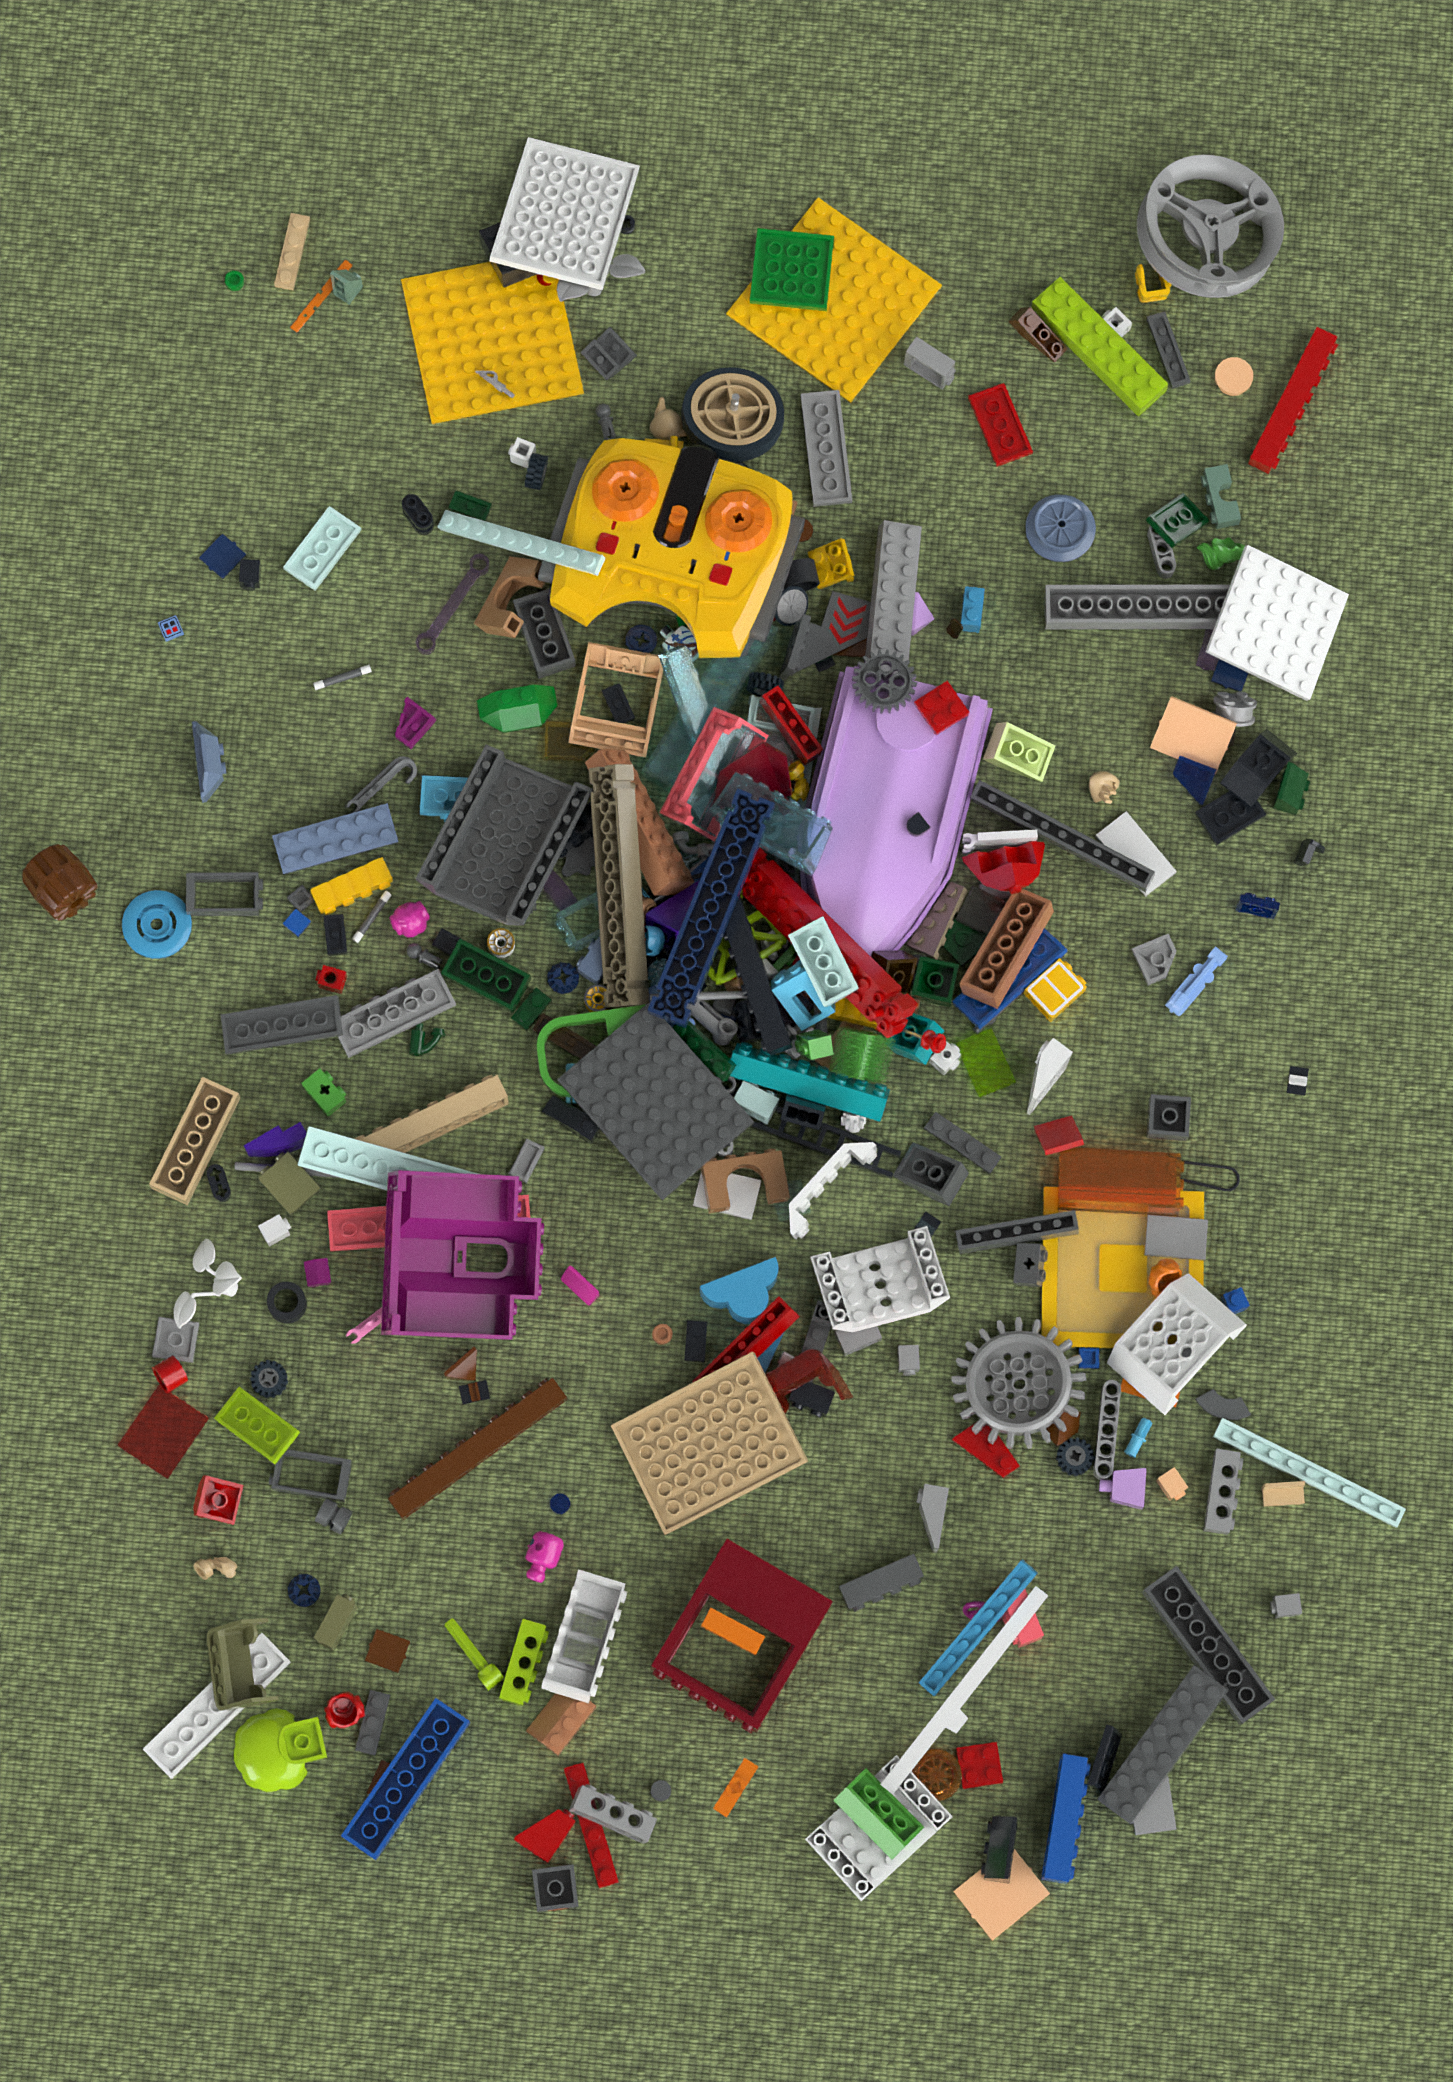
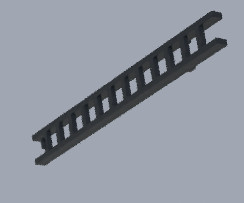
M735 1090L731 1096L735 1097L738 1091ZM777 1106L774 1112L782 1114L783 1108ZM785 1120L781 1121L778 1130L765 1126V1123L761 1121L760 1123L754 1122L750 1126L753 1129L832 1157L840 1149L845 1138L855 1143L873 1142L878 1151L872 1165L868 1163L863 1165L855 1157H851L852 1160L849 1164L892 1179L893 1172L877 1167L883 1152L898 1158L901 1155L899 1150L825 1123H821V1132L816 1144L802 1139L806 1126L801 1125L797 1137L784 1133L783 1131L787 1123ZM826 1131L840 1136L835 1151L821 1146Z

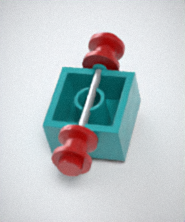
M913 1013L906 1018L908 1022L903 1031L888 1038V1042H890L888 1047L894 1044L890 1049L895 1054L926 1065L933 1052L940 1053L945 1049L946 1037L943 1035L944 1030L934 1020Z

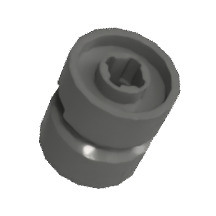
M327 1498L322 1504L315 1522L324 1527L329 1525L330 1530L341 1535L353 1511L343 1506L339 1508L336 1502Z

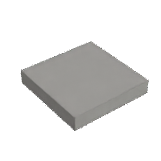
M159 1317L152 1357L166 1359L173 1355L178 1361L193 1363L200 1323L189 1321L180 1329L177 1327L174 1319Z

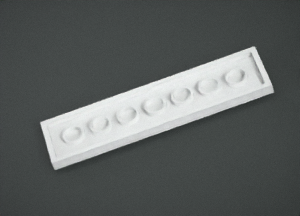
M263 1633L257 1637L253 1644L249 1645L254 1685L260 1684L266 1688L291 1662ZM211 1682L143 1750L173 1779L244 1708L218 1710L215 1705L213 1684Z

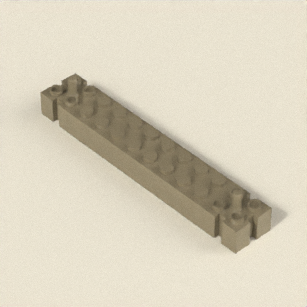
M614 764L605 767L589 768L590 784H593L594 790L590 794L603 984H607V991L604 992L605 1008L646 1005L649 1003V983L645 981L648 980L635 783L631 782L634 780L633 764Z

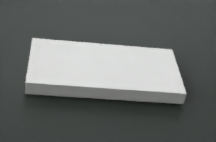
M1127 812L1123 813L1095 836L1101 844L1155 871V876L1146 893L1140 890L1145 897L1177 872Z

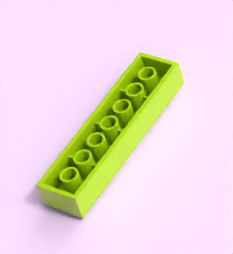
M1061 277L1032 301L1031 308L1043 322L1138 417L1166 392L1168 383Z

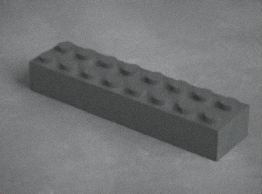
M1177 1566L1142 1591L1195 1666L1229 1690L1222 1699V1702L1239 1725L1246 1722L1275 1700Z
M1194 1665L1097 1800L1129 1824H1133L1229 1690Z

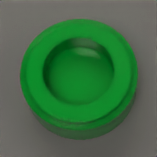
M233 270L226 274L225 285L229 290L238 291L244 286V277L241 272Z

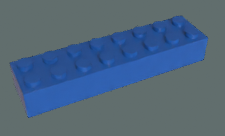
M435 1698L341 1837L374 1860H377L469 1726L470 1721Z

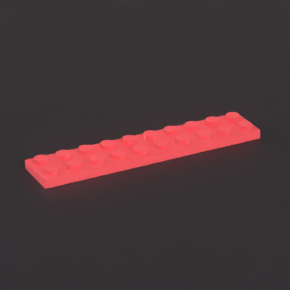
M518 1195V1201H521V1212L518 1213V1217L530 1218L529 1195ZM386 1206L327 1211L330 1252L385 1247Z

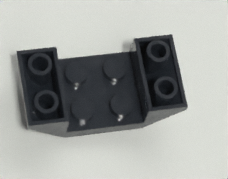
M1266 729L1240 756L1220 784L1251 808L1284 767L1286 768L1288 762L1293 760L1297 752Z

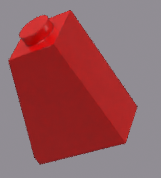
M558 1809L516 1835L514 1841L546 1863H549L576 1823L573 1819L575 1815L566 1809L563 1812Z

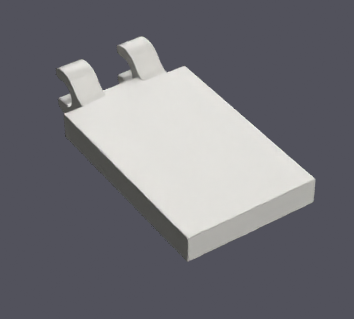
M1037 830L966 833L962 839V844H965L962 854H970L974 849H999L1003 846L1018 847L1030 841H1037Z

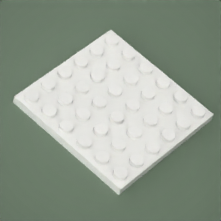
M1246 545L1205 652L1308 701L1312 696L1349 594Z

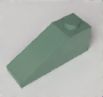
M346 269L332 270L330 276L333 294L350 305L363 288L362 278L353 271L351 273Z

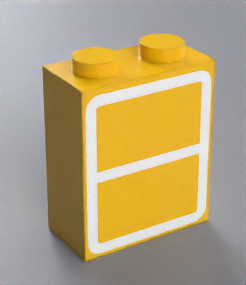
M1060 958L1033 981L1023 993L1049 1022H1052L1087 988L1085 980L1080 975L1076 976L1071 971L1073 969L1072 966Z

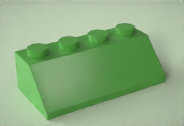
M865 1768L833 1801L893 1860L924 1826L888 1790L881 1786V1782Z

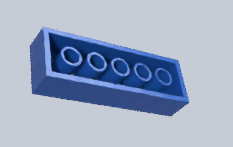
M1062 1754L1060 1756L1041 1880L1066 1884L1074 1877L1075 1867L1071 1865L1072 1859L1077 1857L1078 1852L1075 1839L1080 1837L1081 1825H1078V1820L1083 1817L1084 1804H1081L1082 1797L1084 1798L1087 1792V1784L1084 1783L1085 1777L1089 1776L1091 1763H1087L1088 1758L1069 1754Z

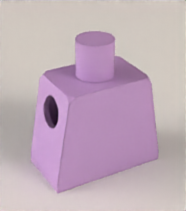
M1146 1468L1113 1471L1111 1480L1100 1479L1099 1491L1110 1492V1502L1143 1509Z

